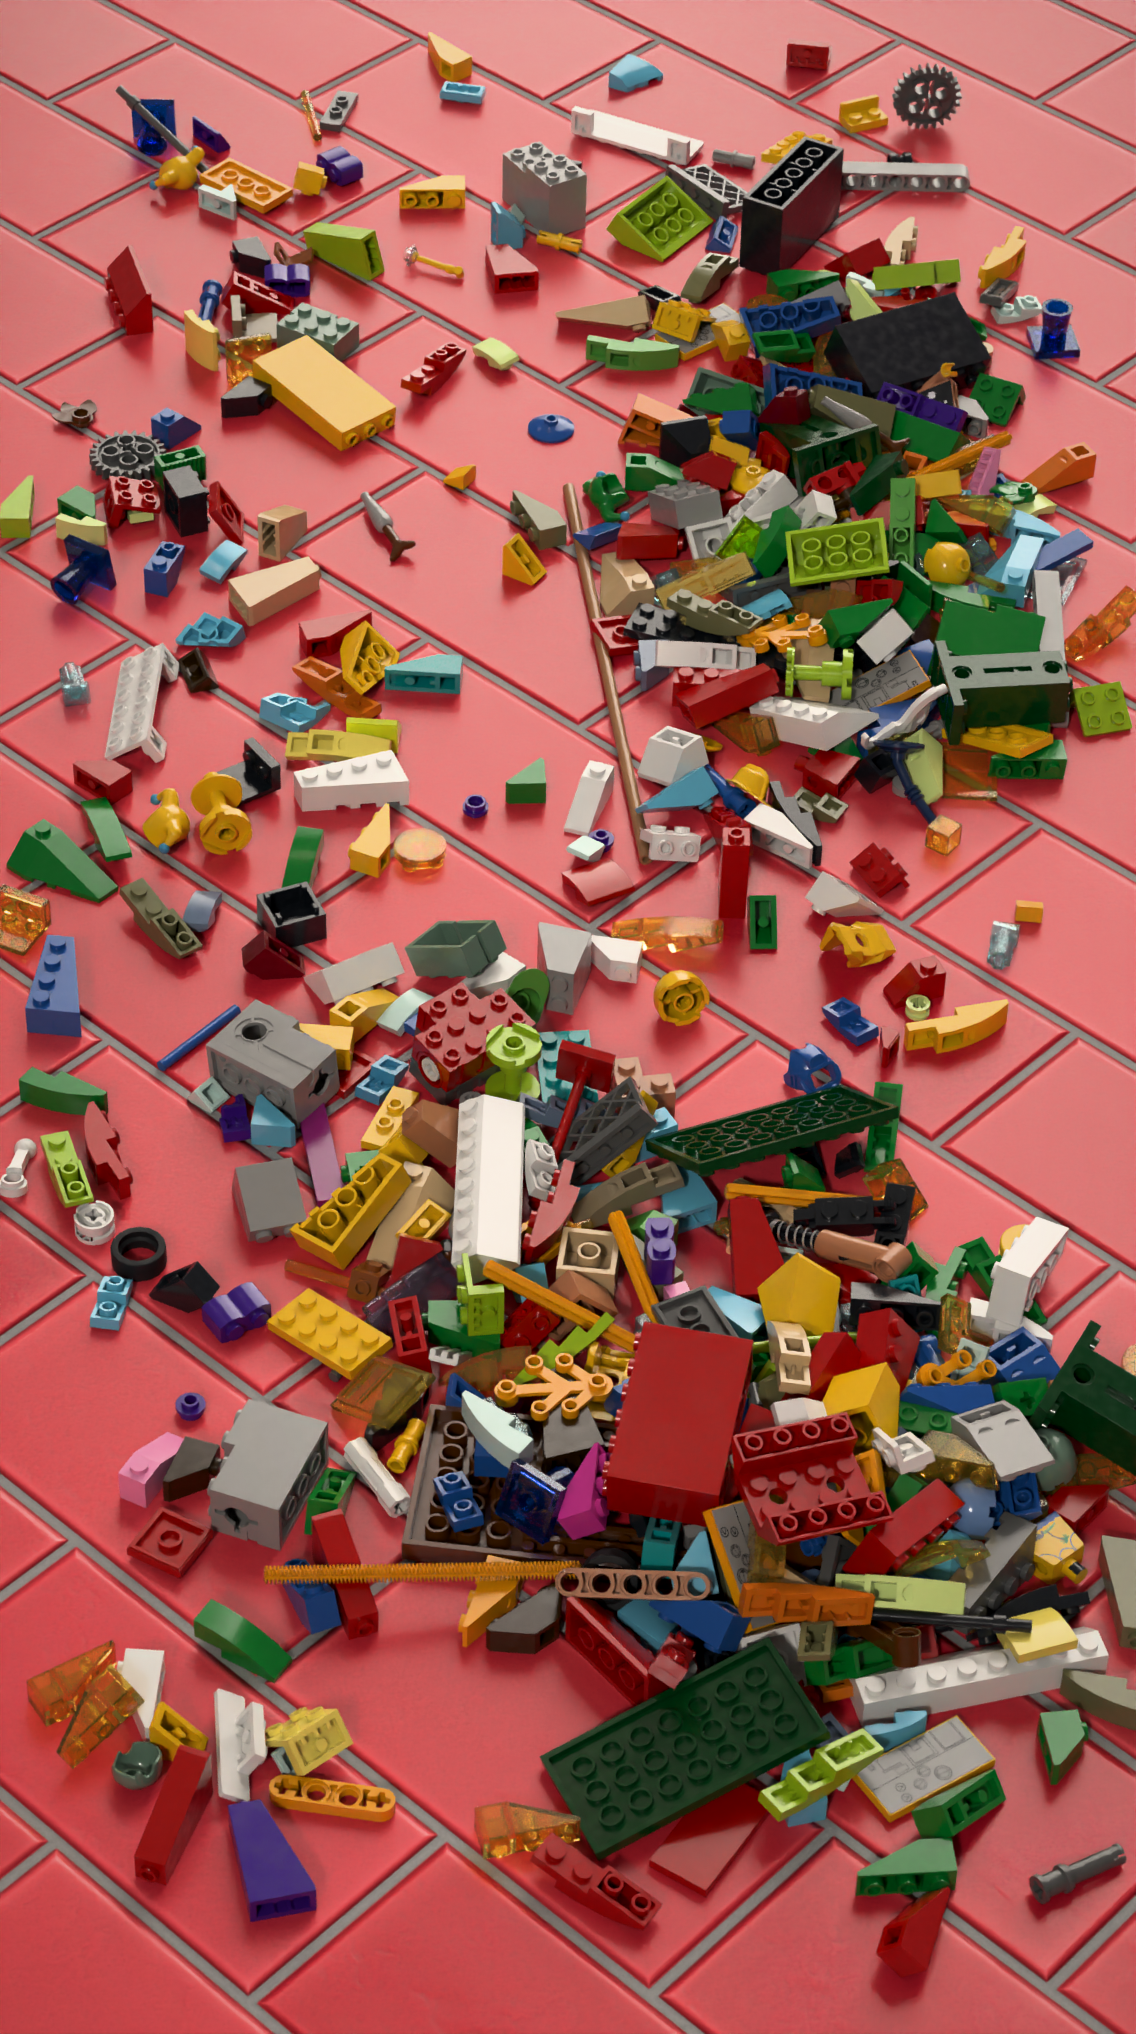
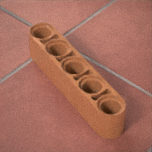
M565 1568L557 1574L555 1579L556 1588L562 1595L589 1599L705 1601L710 1598L713 1592L711 1579L699 1572ZM570 1574H575L579 1579V1585L576 1590L568 1592L564 1588V1579ZM601 1575L608 1576L611 1583L610 1588L604 1593H599L595 1588L596 1579ZM633 1576H638L642 1581V1588L636 1594L629 1593L626 1586L629 1578ZM665 1577H670L674 1582V1588L668 1595H662L658 1590L659 1581ZM696 1578L703 1579L706 1584L705 1591L700 1596L692 1595L689 1588L690 1583Z

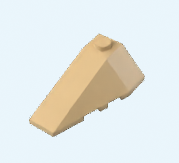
M645 295L555 312L557 319L564 322L625 330L633 329V332L644 331L647 326H651L650 305Z
M617 552L602 554L600 606L605 616L613 617L633 614L639 602L654 606L655 587L648 573L634 559H616Z
M407 1161L404 1162L403 1166L412 1183L379 1224L366 1261L379 1262L383 1268L391 1270L398 1240L395 1236L396 1233L428 1198L450 1214L453 1213L455 1190L432 1167Z

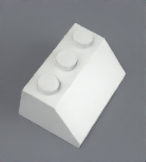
M392 942L303 978L324 1004L334 1002L336 1005L348 995L374 990L373 985L381 983L384 987L397 982L396 976L405 972Z

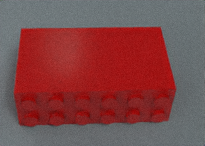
M644 1321L642 1332H636L633 1345L635 1355L634 1358L629 1359L627 1369L629 1380L628 1384H623L621 1393L623 1405L622 1409H617L615 1417V1427L617 1430L616 1434L610 1437L608 1453L611 1455L609 1461H605L603 1466L602 1479L604 1483L602 1496L607 1497V1510L707 1527L702 1512L723 1506L732 1467L729 1457L732 1454L731 1437L738 1435L752 1377L754 1340Z

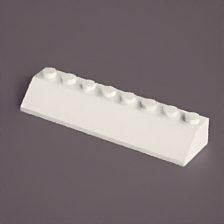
M485 1094L460 1103L458 1117L451 1264L456 1269V1265L462 1264V1253H468L473 1284L488 1279L483 1276V1268L489 1260H493L512 1270L520 1267L525 1106L520 1102Z
M1083 1626L1072 1629L1078 1639L1076 1649L1019 1664L1010 1648L1004 1649L1001 1643L943 1654L935 1658L922 1659L921 1665L917 1667L901 1668L893 1666L858 1679H849L853 1685V1697H850L861 1727L864 1728V1725L893 1722L895 1712L926 1710L927 1715L1058 1689L1061 1686L1063 1668L1106 1675L1109 1654L1098 1630Z

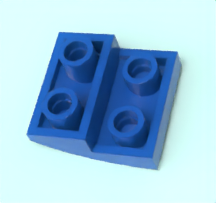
M1028 1472L1017 1476L1015 1480L1006 1482L998 1480L989 1473L973 1475L974 1477L990 1480L994 1487L996 1507H990L989 1517L994 1518L992 1529L997 1530L1000 1527L999 1518L1005 1511L1027 1521L1042 1515L1035 1473Z

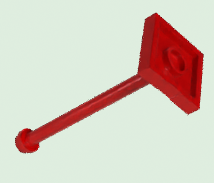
M563 1039L559 1046L555 1078L574 1084L551 1146L557 1163L584 1086L609 1093L616 1060L615 1054ZM528 1196L529 1206L538 1210L540 1202L544 1200Z

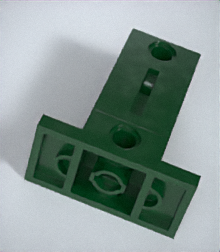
M813 414L799 425L759 423L760 433L768 431L789 452L790 461L787 476L796 479L797 494L801 497L807 496L803 487L809 478L843 465L849 460L852 464L862 462L867 469L874 457L882 454L879 425L874 423L852 430Z
M945 640L935 641L930 682L932 687L945 684L948 688V692L938 697L936 702L949 745L960 744V736L964 734L965 728L1065 722L1066 712L1070 710L1068 695L1069 692L1073 691L1072 677H1068L1067 662L1063 661L1060 651L952 656V651H948Z
M1090 1320L1031 1416L1029 1424L1034 1430H1037L1039 1428H1047L1050 1423L1136 1476V1376L1094 1351L1100 1341L1095 1336L1101 1326Z

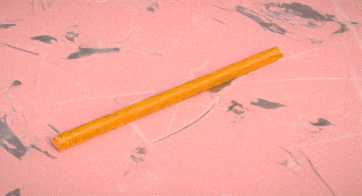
M1004 431L912 472L906 477L954 470L980 458L984 446L999 449L1011 444L1010 440L1013 437L1007 431ZM847 509L838 511L837 519L833 523L851 516L850 512Z
M536 1561L533 1564L532 1562H529V1564L528 1562H525V1564L524 1562H498V1564L497 1562H494V1564L493 1562H490V1564L487 1562L486 1565L485 1562L482 1565L481 1562L478 1565L477 1562L474 1565L473 1562L470 1564L469 1562L466 1564L443 1563V1565L442 1563H439V1565L438 1563H435V1565L431 1563V1566L430 1563H427V1566L426 1563L423 1566L422 1563L419 1566L418 1563L415 1566L414 1563L411 1566L410 1563L407 1566L406 1563L403 1565L372 1564V1566L371 1564H368V1566L367 1564H364V1566L363 1564H360V1566L356 1564V1567L355 1564L352 1567L349 1564L348 1568L347 1564L344 1565V1568L343 1564L340 1565V1568L339 1564L336 1565V1568L335 1565H332V1568L331 1565H328V1568L327 1565H324V1568L323 1565L320 1568L319 1565L316 1568L315 1565L312 1567L311 1565L308 1567L307 1565L304 1567L303 1565L300 1567L299 1565L296 1567L295 1565L292 1567L291 1565L289 1567L287 1565L285 1567L283 1565L275 1567L274 1565L273 1567L265 1566L263 1576L266 1585L268 1581L270 1585L272 1581L275 1585L276 1580L277 1584L280 1583V1580L281 1584L284 1583V1580L285 1584H287L288 1580L289 1584H291L292 1580L293 1584H295L296 1580L297 1584H299L300 1580L301 1584H303L304 1580L305 1584H307L308 1580L309 1584H311L312 1580L313 1584H315L316 1580L317 1584H319V1580H321V1584H323V1580H325V1584H327V1580H329V1584H331V1580H333L334 1584L335 1580H337L339 1584V1579L341 1583H343V1579L345 1583H347V1579L349 1583H351V1579L353 1583H355V1579L357 1583H359V1579L361 1583H363V1579L365 1583H367V1579L369 1583H371V1579L373 1583H375V1579L377 1583H379V1579L381 1583L383 1579L385 1583L387 1579L389 1583L391 1579L393 1583L395 1579L397 1583L399 1579L402 1583L403 1578L404 1582H406L407 1578L408 1582H410L411 1578L412 1582H414L415 1578L416 1582H418V1578H420V1582H422V1578H424V1582H426V1578H428V1582H430V1578H432V1582H434V1578L436 1582H438V1578L440 1582H442V1578L444 1582H446V1578L448 1582H450V1578L452 1582H454V1578L456 1582L458 1578L461 1582L462 1578L465 1581L466 1577L468 1581L470 1577L471 1581H473L474 1577L475 1581H477L478 1577L479 1581H481V1577H483V1581H485V1577H487V1581H489V1577H491V1581H493V1577H495V1581H497V1577L499 1581H501V1577L503 1581H505V1577L507 1581H509V1577L511 1581L513 1577L515 1581L517 1577L519 1581L521 1577L524 1581V1578L526 1577V1580H528L529 1576L530 1580H532V1576H534V1580H536V1576H538V1580H540V1576H542V1580H544V1576H546V1580H548V1576L550 1580H552V1576L555 1580L561 1570L565 1568H581L579 1561H576V1563L575 1561H572V1563L571 1561L568 1563L567 1561H549V1563L548 1561L545 1563L544 1561L541 1563L538 1561L537 1564ZM570 1574V1575H568L569 1578H570V1580H571V1577H572V1576H573V1579L575 1580V1576H576L575 1574Z

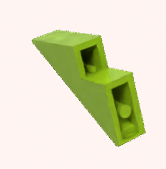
M959 259L873 267L874 273L872 275L875 290L961 282Z

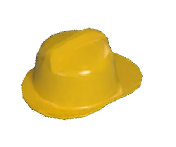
M747 764L745 767H741L732 779H726L730 784L775 809L765 800L770 781L767 772L761 767Z

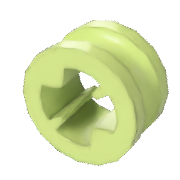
M911 995L906 1000V1016L914 1021L925 1020L930 1013V1000L923 995Z

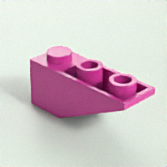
M599 1442L594 1443L560 1497L558 1521L572 1540L606 1530L609 1510H607V1497L602 1496L604 1483L602 1472L604 1462L609 1461L610 1454L604 1451Z

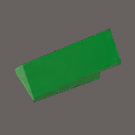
M895 409L890 439L902 440L910 438L909 443L902 448V455H904L905 451H910L928 457V461L937 462L964 450L970 444V440L957 431Z

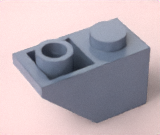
M638 640V650L633 651V664L638 665L635 666V681H640L641 691H647L669 675V668L655 666L656 641L668 640Z

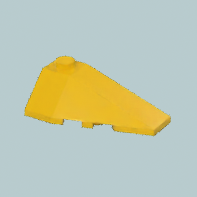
M366 620L344 636L340 648L343 679L362 695L385 676V666L394 665L398 662L400 653Z

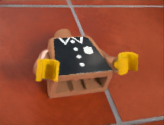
M944 363L941 366V370L923 384L922 388L916 391V393L959 408L957 384L952 379H949L958 375L957 372H951V368L955 363Z

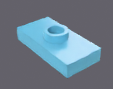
M445 81L440 91V99L454 100L460 103L481 104L486 94V87Z

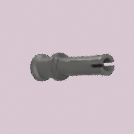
M1116 1843L1068 1866L1058 1864L1048 1873L1043 1875L1035 1874L1029 1879L1032 1894L1039 1903L1045 1904L1050 1901V1897L1061 1892L1065 1894L1070 1893L1076 1884L1118 1865L1125 1864L1126 1856L1118 1857V1855L1125 1852Z

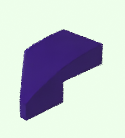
M243 1094L235 1096L233 1104H225L221 1107L219 1125L224 1143L251 1139V1126L247 1117Z

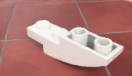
M656 641L655 666L745 670L756 666V652L754 648L739 647L732 644Z

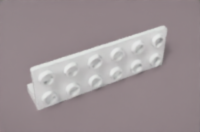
M577 106L571 110V133L578 134L581 137L592 138L601 143L613 144L619 148L630 149L640 154L651 155L657 159H665L678 165L686 166L704 147L703 141L595 110H587Z
M163 643L155 647H149L134 657H127L121 663L105 751V758L107 760L114 759L140 746L143 752L149 755L155 763L164 760L167 743L152 724L160 676L163 675L168 683L177 680L180 663Z

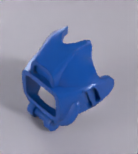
M805 1043L806 1048L792 1049L790 1051L788 1072L783 1075V1079L789 1087L809 1094L840 1084L842 1075L838 1065L821 1048ZM821 1068L829 1071L832 1080L815 1088L811 1074Z

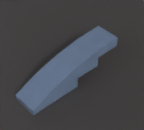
M520 1092L516 1102L524 1104L525 1118L558 1128L567 1101L554 1095H550L547 1103H544ZM581 1097L573 1120L595 1103ZM607 1108L601 1111L599 1117L604 1116ZM595 1124L591 1133H596L600 1124ZM585 1125L577 1133H582Z

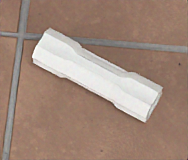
M363 1437L349 1441L344 1447L345 1459L373 1490L378 1498V1502L388 1515L397 1518L402 1514H406L409 1509L411 1496L400 1483L395 1481L378 1459L376 1451Z

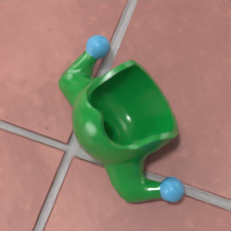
M598 471L594 478L582 485L583 492L589 496L591 503L599 509L600 515L605 522L613 523L620 520H629L630 514L623 511L621 514L614 512L630 501L616 474H606L604 471Z

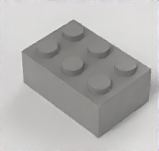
M682 479L677 481V485L661 484L655 486V490L647 491L652 520L676 529H683L723 518L719 490L710 488V485H701L700 482Z

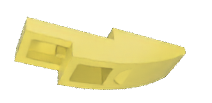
M309 729V733L288 732L285 757L288 760L340 762L382 751L391 750L392 742L388 739L358 733Z

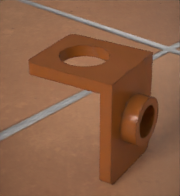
M279 242L275 243L274 255L282 265H307L313 261L314 249L312 247L289 257Z

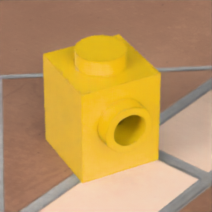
M299 162L293 181V188L301 190V193L305 195H319L320 189L325 188L327 176H324V168Z

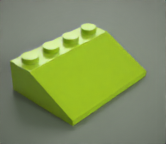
M666 175L619 211L606 230L622 245L663 262L712 224L713 220Z
M883 517L785 532L791 587L890 572Z

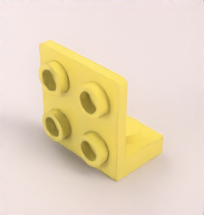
M322 1706L312 1710H308L307 1707L297 1709L289 1715L290 1720L287 1722L274 1724L265 1730V1746L284 1747L297 1776H304L353 1744L338 1709H324Z

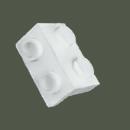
M651 825L650 829H641L640 839L650 843L649 859L698 862L701 836L690 832V828L675 826L674 830H666L665 826Z
M879 1427L872 1429L875 1438L871 1441L872 1448L880 1453L881 1458L885 1460L888 1467H893L901 1475L908 1472L921 1471L926 1468L927 1464L935 1462L932 1449L913 1433L908 1432L892 1439Z

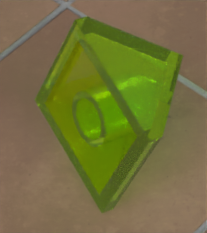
M744 515L716 551L715 555L721 560H725L744 552L746 558H754L760 531L764 529Z

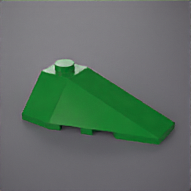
M45 819L24 831L6 864L9 870L24 880L34 882L35 879L47 883V887L53 889L59 886L70 890L72 895L97 903L102 902L119 890L118 886L62 830Z

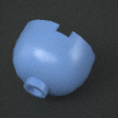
M978 1477L964 1478L954 1482L949 1489L965 1505L958 1513L961 1519L951 1530L966 1533L971 1540H985L984 1536L994 1523V1518L989 1517L990 1507H996L995 1490L992 1482Z

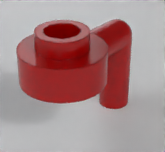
M931 285L919 287L915 291V298L911 299L909 288L901 289V295H903L904 300L938 297L937 289Z

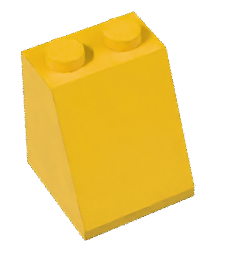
M797 1252L757 1287L766 1329L768 1321L801 1325L807 1337L822 1335L824 1332H833L841 1284L840 1277Z
M887 1362L833 1376L822 1402L824 1403L827 1416L847 1412L858 1436L852 1451L854 1456L873 1449L871 1441L875 1439L872 1432L874 1428L879 1427L892 1439L898 1437L900 1385Z

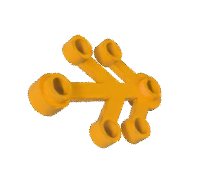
M802 613L794 617L795 622L789 625L785 614H777L772 617V623L754 629L748 634L737 635L736 639L741 644V647H753L756 653L768 651L770 649L769 640L777 647L778 652L785 653L787 652V647L792 648L790 639H808L810 646L817 647L827 643L828 636L826 629L822 625L811 626L808 628V631H794L811 624L809 614Z
M962 1349L954 1353L950 1360L940 1366L934 1363H926L921 1366L916 1375V1382L923 1386H935L939 1383L963 1385L968 1382H979L982 1379L987 1380L995 1376L997 1368L993 1361L986 1359L977 1364L975 1370L957 1381L946 1377L956 1369L963 1370L971 1365L972 1357L970 1353Z
M561 1353L556 1356L555 1369L559 1373L569 1374L577 1381H567L543 1366V1359L540 1356L530 1355L525 1359V1371L529 1375H536L547 1383L516 1385L512 1380L504 1379L495 1386L494 1400L501 1407H512L516 1405L519 1397L549 1395L544 1401L537 1400L531 1404V1417L534 1420H546L549 1417V1413L561 1402L562 1416L567 1419H574L579 1416L580 1410L591 1400L595 1402L606 1400L612 1393L613 1382L605 1374H589L573 1364L574 1359L572 1355L568 1353ZM580 1393L575 1399H565L570 1394Z

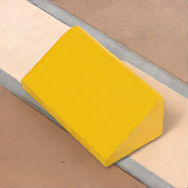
M428 1198L395 1236L398 1239L399 1233L435 1241L448 1226L452 1214Z

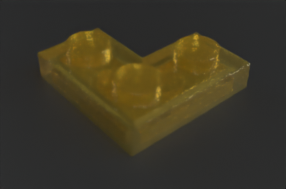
M948 1293L940 1298L939 1350L953 1355L956 1353L962 1337L988 1348L994 1344L993 1338L970 1329L971 1303Z

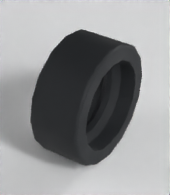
M145 1227L128 1228L120 1232L112 1241L110 1247L113 1270L118 1276L141 1282L157 1277L165 1269L167 1263L166 1244L159 1232ZM134 1248H147L155 1252L152 1257L140 1261L129 1260L122 1256L125 1252Z
M603 1548L593 1552L585 1560L582 1567L596 1568L602 1563H614L625 1570H639L636 1561L627 1552L617 1548ZM633 1576L628 1580L627 1590L631 1594H636L640 1584L638 1576ZM589 1599L596 1601L604 1610L607 1609L613 1612L620 1610L626 1604L633 1601Z

